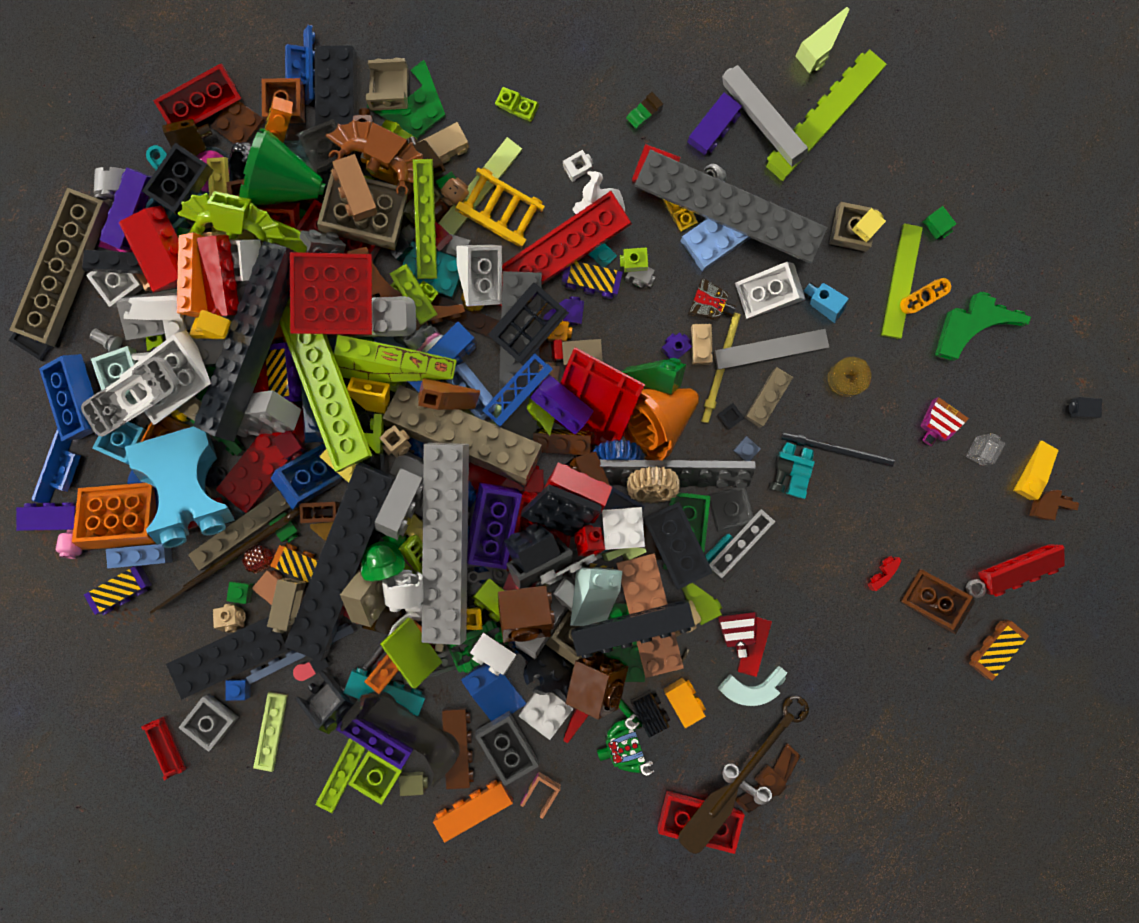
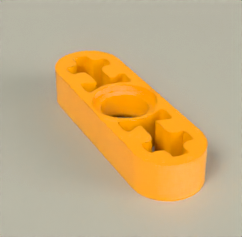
M946 278L934 280L903 298L900 303L902 312L905 314L916 313L947 295L951 290L950 281ZM940 284H943L942 290L936 292L933 290L940 287ZM923 291L929 293L930 298L928 301L922 299ZM913 301H917V302H918V303H915L914 305H912L911 308H908V306H907V305H909V302H913Z

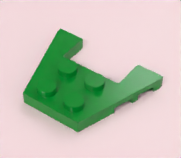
M424 60L411 69V73L422 86L408 97V109L371 111L381 116L384 120L398 123L401 129L417 139L446 117Z

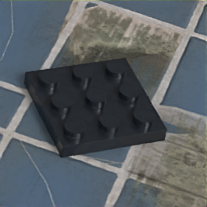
M548 485L522 509L521 517L531 522L542 524L549 529L560 531L565 535L574 536L576 532L601 513L602 505Z

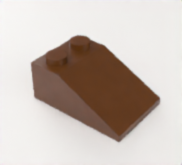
M920 569L901 602L956 635L974 605L975 600L973 596Z

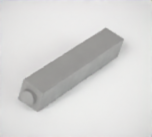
M738 65L734 68H729L722 76L724 87L742 105L744 111L790 166L793 167L807 157L808 147Z

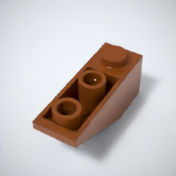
M423 378L418 394V406L436 410L475 409L480 390Z

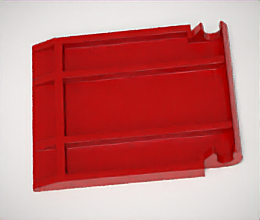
M576 347L572 351L561 380V384L594 410L580 430L595 431L594 444L596 445L606 443L607 440L614 441L615 439L620 441L645 384ZM554 419V422H556V423L560 424L561 426L565 427V426L562 425L559 421H557L556 419Z

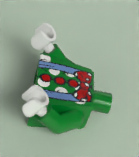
M631 715L628 719L616 722L605 738L607 747L597 750L600 762L611 758L614 767H618L620 770L643 773L644 775L654 773V771L648 769V766L653 765V762L649 761L644 764L645 759L635 732V728L640 723H633L632 721L636 715Z

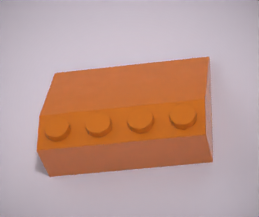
M147 483L78 488L72 543L82 550L156 544L146 531V528L152 523L157 513L154 486Z

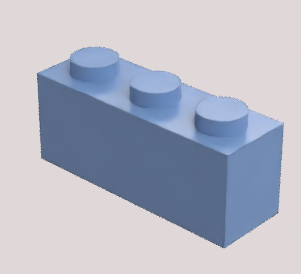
M162 544L106 549L107 568L172 562L171 548L163 547Z

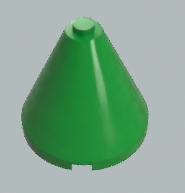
M260 128L259 131L262 133L257 132L247 158L243 173L245 174L244 185L241 184L239 197L251 199V203L254 206L315 199L319 195L323 196L326 186L323 183V179L269 130Z

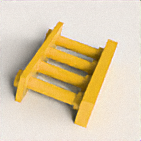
M477 168L476 175L480 177L467 201H464V203L459 201L455 211L522 249L526 242V239L523 238V233L536 210L543 211L545 207L542 205L543 202L536 197L530 198L495 178L488 169ZM486 181L497 187L484 210L479 213L473 209V204ZM505 191L512 195L513 198L500 221L495 222L490 219V214L502 192ZM521 200L530 207L517 230L513 232L507 229L508 226L506 224Z

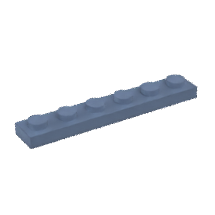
M348 623L339 626L333 642L357 631L355 624L349 626ZM291 650L285 653L286 658L279 660L277 657L267 662L268 667L262 669L259 666L251 670L252 675L246 678L249 684L305 657V655Z

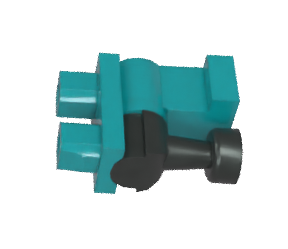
M785 443L782 452H779L775 465L777 469L776 480L771 482L769 489L784 493L786 486L783 485L787 474L791 477L786 494L805 499L815 461H812L814 450L803 448L801 456L798 457L794 455L797 445Z

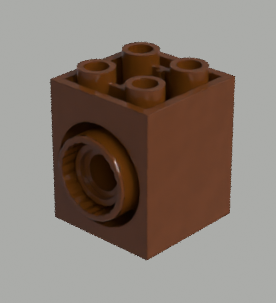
M546 586L498 592V608L503 643L512 641L526 642L536 638L551 636V630L554 629L555 616L554 611H551V592H547Z
M597 651L593 653L594 656L575 660L565 704L599 720L619 709L629 666L622 664V661L618 659H611L604 653Z

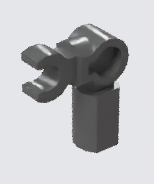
M425 323L418 331L415 330L412 335L393 336L397 343L405 345L411 350H417L425 342V338L434 334L435 330L432 325L428 326Z

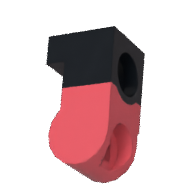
M328 656L321 662L314 659L308 663L303 662L294 668L293 675L297 680L304 681L331 666L332 663Z

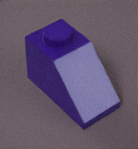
M571 296L569 299H564L559 304L569 312L563 321L569 322V325L582 326L584 301H581L579 297ZM554 308L544 315V322H547L556 312Z

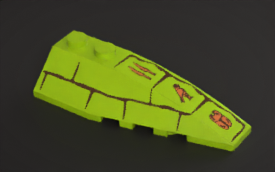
M342 335L337 336L334 356L343 378L351 379V377L383 383L422 381L423 378L452 380L457 360Z

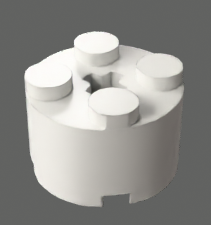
M403 570L397 576L382 580L384 603L389 607L390 611L398 612L401 609L421 608V603L424 601L423 577L421 573L417 572L416 575L412 574V570Z

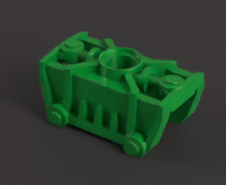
M486 621L484 626H482V630H473L466 633V641L462 644L468 645V647H465V651L461 653L458 651L452 652L451 648L458 645L447 644L458 672L469 673L473 671L472 669L475 666L480 665L472 658L469 662L460 666L457 663L462 659V656L467 655L469 657L472 655L470 652L473 649V644L480 639L483 633L487 634V632L499 628L500 631L492 639L499 643L503 642L499 621ZM505 642L506 645L504 647L510 650L508 642Z

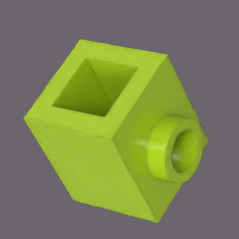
M647 248L623 250V255H620V267H624V272L648 270Z

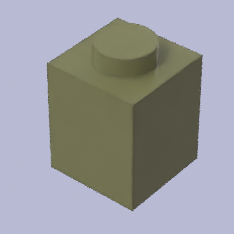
M425 771L401 773L399 776L400 796L424 795L429 787Z

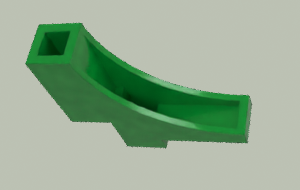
M979 292L971 297L967 313L966 310L960 308L947 312L935 356L955 361L959 359L963 348L969 340L981 330L995 325L1006 324L1023 327L1030 323L1031 316L1025 315V312L1020 310H1007V307L1004 305H995L996 298L990 297L991 294Z

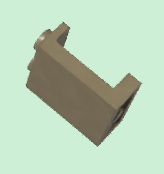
M406 59L368 60L370 82L369 93H366V101L370 111L408 109L409 68Z

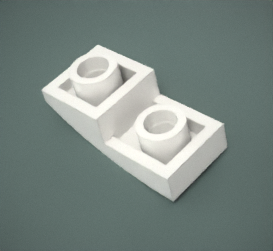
M563 579L553 595L561 605L568 607L572 612L575 586L567 579Z

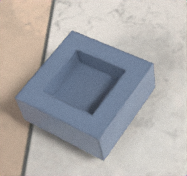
M746 436L733 451L744 461H751L761 448Z

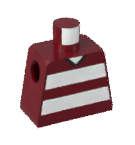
M757 612L718 617L727 647L736 646L738 658L749 657L748 645L756 644Z

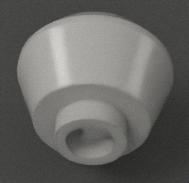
M709 164L703 170L705 174L721 181H726L725 170L716 164Z

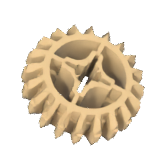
M649 466L648 468L635 470L634 473L630 474L627 481L628 495L637 502L642 501V503L658 504V502L670 501L671 498L676 497L680 489V481L676 472L671 471V469H665V467Z

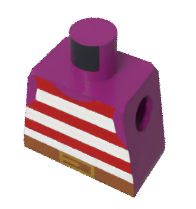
M935 398L932 400L921 423V428L927 431L922 441L929 446H932L936 439L942 442L947 441L969 418L941 398Z

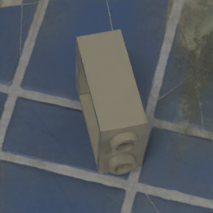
M290 578L277 580L267 627L273 628L272 631L284 633L291 630L302 603L306 582Z

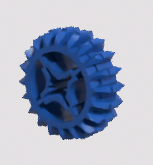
M607 440L606 443H600V445L595 446L593 452L596 451L599 460H644L641 447L634 442L630 443L629 440Z

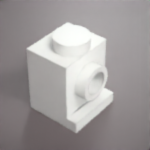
M583 150L563 161V167L572 182L592 170L593 161L589 154L585 155ZM581 164L583 167L577 169L575 166Z

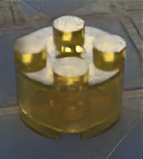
M846 357L838 361L831 368L828 374V382L831 389L841 397H853L869 387L871 371L865 360L857 357ZM850 374V376H852L853 379L850 380V378H847L846 375Z

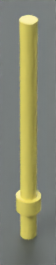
M733 314L723 349L732 347L741 314ZM725 369L716 370L709 397L705 400L704 404L705 410L701 420L703 423L709 424L712 410H715L717 404L715 400Z

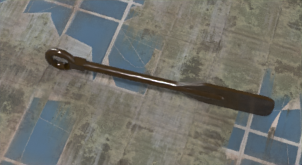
M300 506L183 585L182 590L152 609L149 613H154L181 593L190 591L300 515Z
M791 696L785 700L783 704L784 717L731 784L711 793L678 835V840L689 852L693 854L700 853L730 816L739 786L791 722L799 723L807 718L809 706L805 699L800 696ZM793 699H797V703L801 706L804 705L805 711H802L799 715L800 719H794V716L787 712V707H790Z

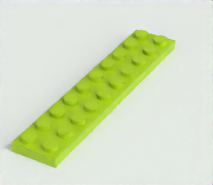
M289 296L279 323L335 472H341L371 457L372 454L327 335L290 334Z

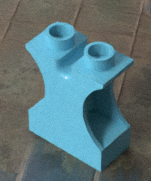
M193 426L125 447L131 470L141 482L154 486L158 491V510L152 523L146 528L147 534L157 545L162 543L163 547L171 548L187 541L186 536L189 535L188 524L192 521L197 523L203 535L218 534L226 529L225 523L235 521L226 504L219 503L206 494V475L210 466L217 459L209 433Z

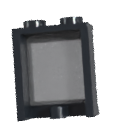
M321 670L319 674L324 679V682L320 686L314 683L308 686V689L313 694L307 700L298 696L295 700L318 730L330 734L356 705L343 693L344 691L333 679L334 676Z

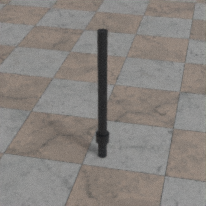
M783 432L781 439L795 442V445H807L893 467L895 462L891 458L807 438L806 435L802 434L794 435Z

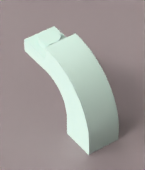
M778 666L758 686L743 685L729 674L718 689L727 698L738 704L746 706L762 705L780 694L775 687L783 684L786 680L787 672Z

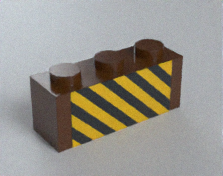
M538 428L533 433V441L542 444V452L585 455L592 453L594 450L595 431L579 430L574 434L570 430L552 429L549 436L543 428Z

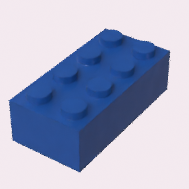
M457 322L427 353L457 360V366L463 362L462 358L466 354L470 355L477 348L475 346L477 341ZM422 381L409 382L419 392Z
M63 355L39 368L61 441L82 439L94 433L81 410L82 403L94 395L82 355Z

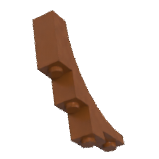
M367 247L347 251L348 254H369ZM372 262V298H375L377 293H379L380 297L403 296L389 285ZM463 304L433 306L438 315L428 321L434 324L442 322V317L450 316V319L461 317V313L465 312ZM416 318V330L418 331L423 324H420Z

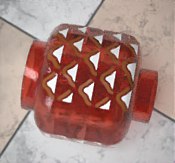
M258 545L244 553L242 562L248 572L257 574L271 566L270 559L273 556L268 548L265 549Z

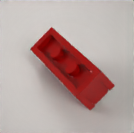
M164 716L141 726L142 730H145L164 774L163 779L166 780L173 775L185 771L186 767Z

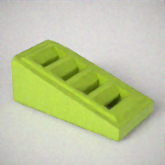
M413 535L398 549L416 573L422 574L423 560L420 564L418 560L421 557L423 558V543L417 535Z

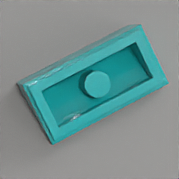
M725 534L705 555L709 564L732 541L733 537L730 534Z

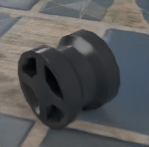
M211 467L206 475V480L211 485L219 486L228 475V472L222 467Z

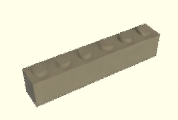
M277 491L226 527L224 531L216 534L192 551L188 556L198 570H206L267 527L270 521L282 513L291 510V507L280 491Z

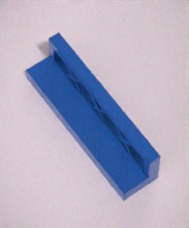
M534 353L482 411L498 426H501L553 368ZM534 359L543 366L538 373H530V364ZM527 375L528 384L525 387H517L516 379L519 376ZM530 375H535L530 381ZM514 382V388H509L510 385ZM517 389H522L517 395ZM506 390H514L515 398L512 401L503 402V393ZM501 396V402H496ZM493 404H501L502 412L497 418L488 411Z

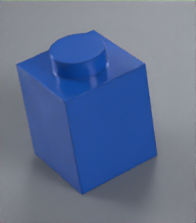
M231 678L226 680V701L246 700L251 697V684H249L247 678Z

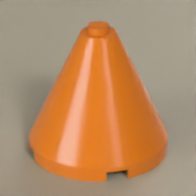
M678 388L672 394L654 389H643L624 433L625 439L629 440L630 443L634 442L636 445H639L643 453L647 455L645 457L646 460H664L671 454L699 403L698 393L690 388Z

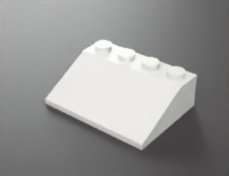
M186 330L172 335L119 376L122 378L152 357H159L168 361L179 379V385L172 394L144 411L153 425H156L211 384L198 346ZM140 383L129 389L137 402L147 396L146 388Z

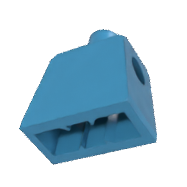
M810 282L804 290L807 295L812 297L810 305L834 323L847 307L849 298L825 283H822L818 288Z

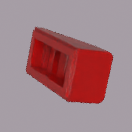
M574 708L563 737L564 742L568 743L589 716L588 714Z

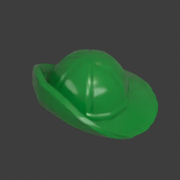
M378 541L372 544L367 549L362 560L361 575L363 579L370 582L380 581L400 574L405 566L401 551L396 545L388 541Z

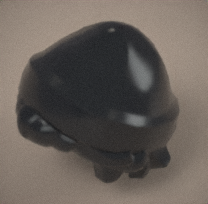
M236 142L232 146L229 155L230 159L228 162L232 164L230 169L240 179L245 178L243 173L252 146L248 142Z

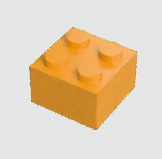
M682 677L663 688L685 728L706 717L703 713L706 708L699 697H694L693 694L696 691L689 680L685 681Z

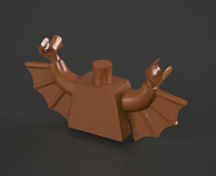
M355 119L349 124H338L334 132L326 134L327 138L341 147L340 151L332 150L329 153L330 158L338 154V159L336 160L343 158L344 154L347 155L353 151L362 152L364 158L369 161L365 168L368 172L376 174L379 167L386 170L392 167L397 172L398 182H400L396 188L397 194H399L398 189L404 187L406 189L405 196L407 195L408 188L405 186V183L407 181L414 183L413 159H422L423 154L414 148L412 142L407 145V139L375 123L371 125V121L359 122Z

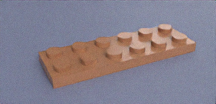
M655 553L616 563L618 570L622 571L621 583L629 614L667 605ZM671 632L672 636L660 638V636L652 637V641L646 643L636 641L646 678L684 668L675 632Z

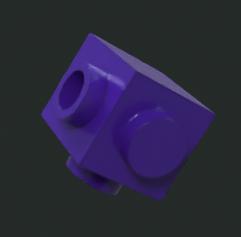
M679 332L675 336L673 333L665 340L666 344L661 348V351L669 360L670 358L680 359L692 348L690 345L692 342L685 334L681 335Z

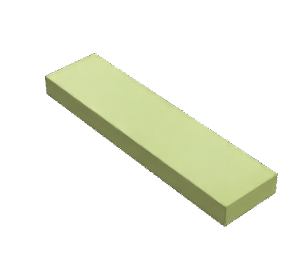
M269 691L267 694L254 769L274 771L288 694Z

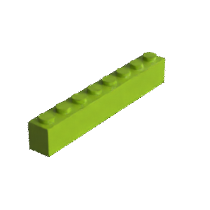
M870 49L866 54L861 53L854 61L857 64L853 68L848 67L842 75L844 78L841 82L837 80L830 88L832 92L828 96L824 94L817 102L819 106L815 110L812 108L806 114L805 118L807 120L803 124L799 122L793 129L808 147V153L887 65ZM774 150L767 158L769 162L766 167L780 180L784 181L800 162L791 167L780 152Z

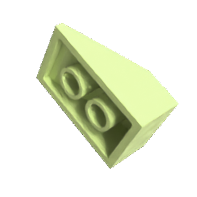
M848 7L801 43L796 58L809 73L813 70H820L826 64L825 61L829 58L828 54L849 12Z

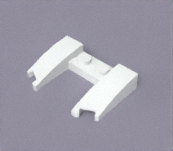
M177 295L129 299L128 302L132 306L130 312L125 311L124 319L163 320L166 340L172 335L186 330L184 315L177 313ZM150 352L132 353L131 356L134 361H140Z

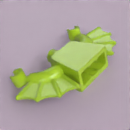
M214 191L210 198L207 193L201 196L191 195L190 200L181 203L182 210L178 212L179 216L196 221L189 233L195 232L202 235L206 223H213L214 228L225 231L226 235H229V239L237 238L244 230L255 234L262 241V244L264 241L274 244V241L268 238L285 239V236L280 232L279 223L273 221L267 211L260 210L251 203V199Z

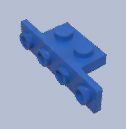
M308 25L303 32L304 47L290 44L285 46V78L301 79L305 85V105H309L315 99V88H313V81L315 80V69H313L315 51H313L312 47L315 41V33L312 32V25Z
M58 428L32 496V501L49 503L55 488L68 492L81 457L68 451L72 440L61 441Z

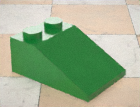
M670 358V360L666 359L629 366L621 372L645 384L644 387L672 394L681 387L686 364L681 363L679 359Z

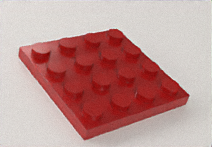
M290 252V334L372 335V254Z

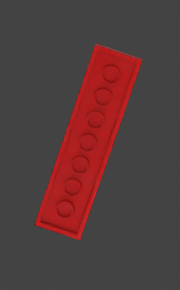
M609 191L593 202V204H590L502 264V286L503 271L542 273V284H544L632 225L614 193Z

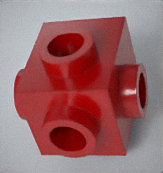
M585 525L574 534L578 556H590L592 554L596 556L605 550L601 527Z

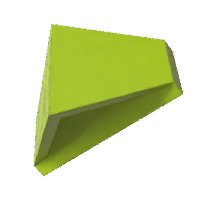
M529 398L527 410L533 419L537 421L539 428H544L550 436L555 418Z

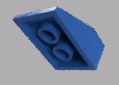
M483 663L465 675L461 681L491 721L508 711L513 714L527 704L507 673L505 675L500 673L497 676L489 671V665Z

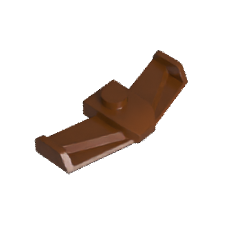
M786 743L774 768L772 769L767 764L754 778L759 783L754 788L758 790L760 787H767L771 791L772 797L779 796L786 789V783L801 755ZM747 792L735 800L748 813L761 805L757 804L753 796Z

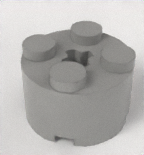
M104 167L96 168L94 174L95 198L115 200L114 195L119 189L121 176L126 169L110 167L109 171H103Z

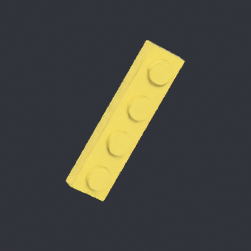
M207 158V164L214 170L208 179L209 198L214 191L228 194L226 183L229 182L228 158ZM214 226L212 227V232L226 234L225 231L216 230Z

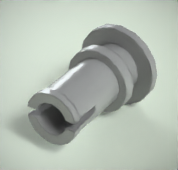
M97 328L93 329L90 333V338L102 344L105 349H108V352L120 349L122 338L119 336L107 335Z

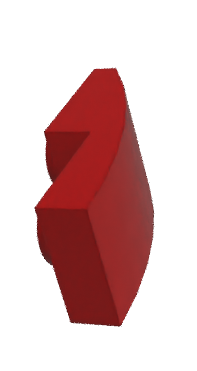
M890 556L882 561L883 565L879 568L883 574L878 573L870 578L871 582L867 584L872 591H877L892 578L902 561L900 557Z

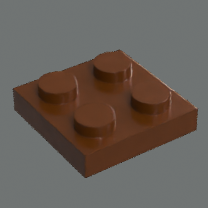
M238 100L223 109L211 125V128L232 144L236 142L249 143L265 120Z

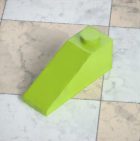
M694 583L681 588L687 601H693L696 611L701 618L700 625L722 615L720 612L722 606L718 599L714 600L712 596Z

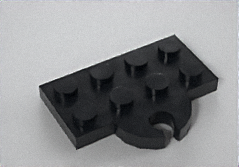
M546 644L536 659L515 647L527 661L523 673L526 685L533 682V677H536L540 681V686H536L533 689L534 693L549 695L555 691L566 703L574 664Z

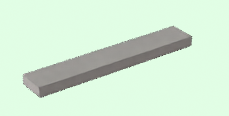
M826 329L715 350L714 356L717 370L826 349L829 348Z

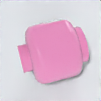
M67 530L66 533H61L58 536L56 551L60 557L75 559L76 556L82 553V549L72 543L73 530Z

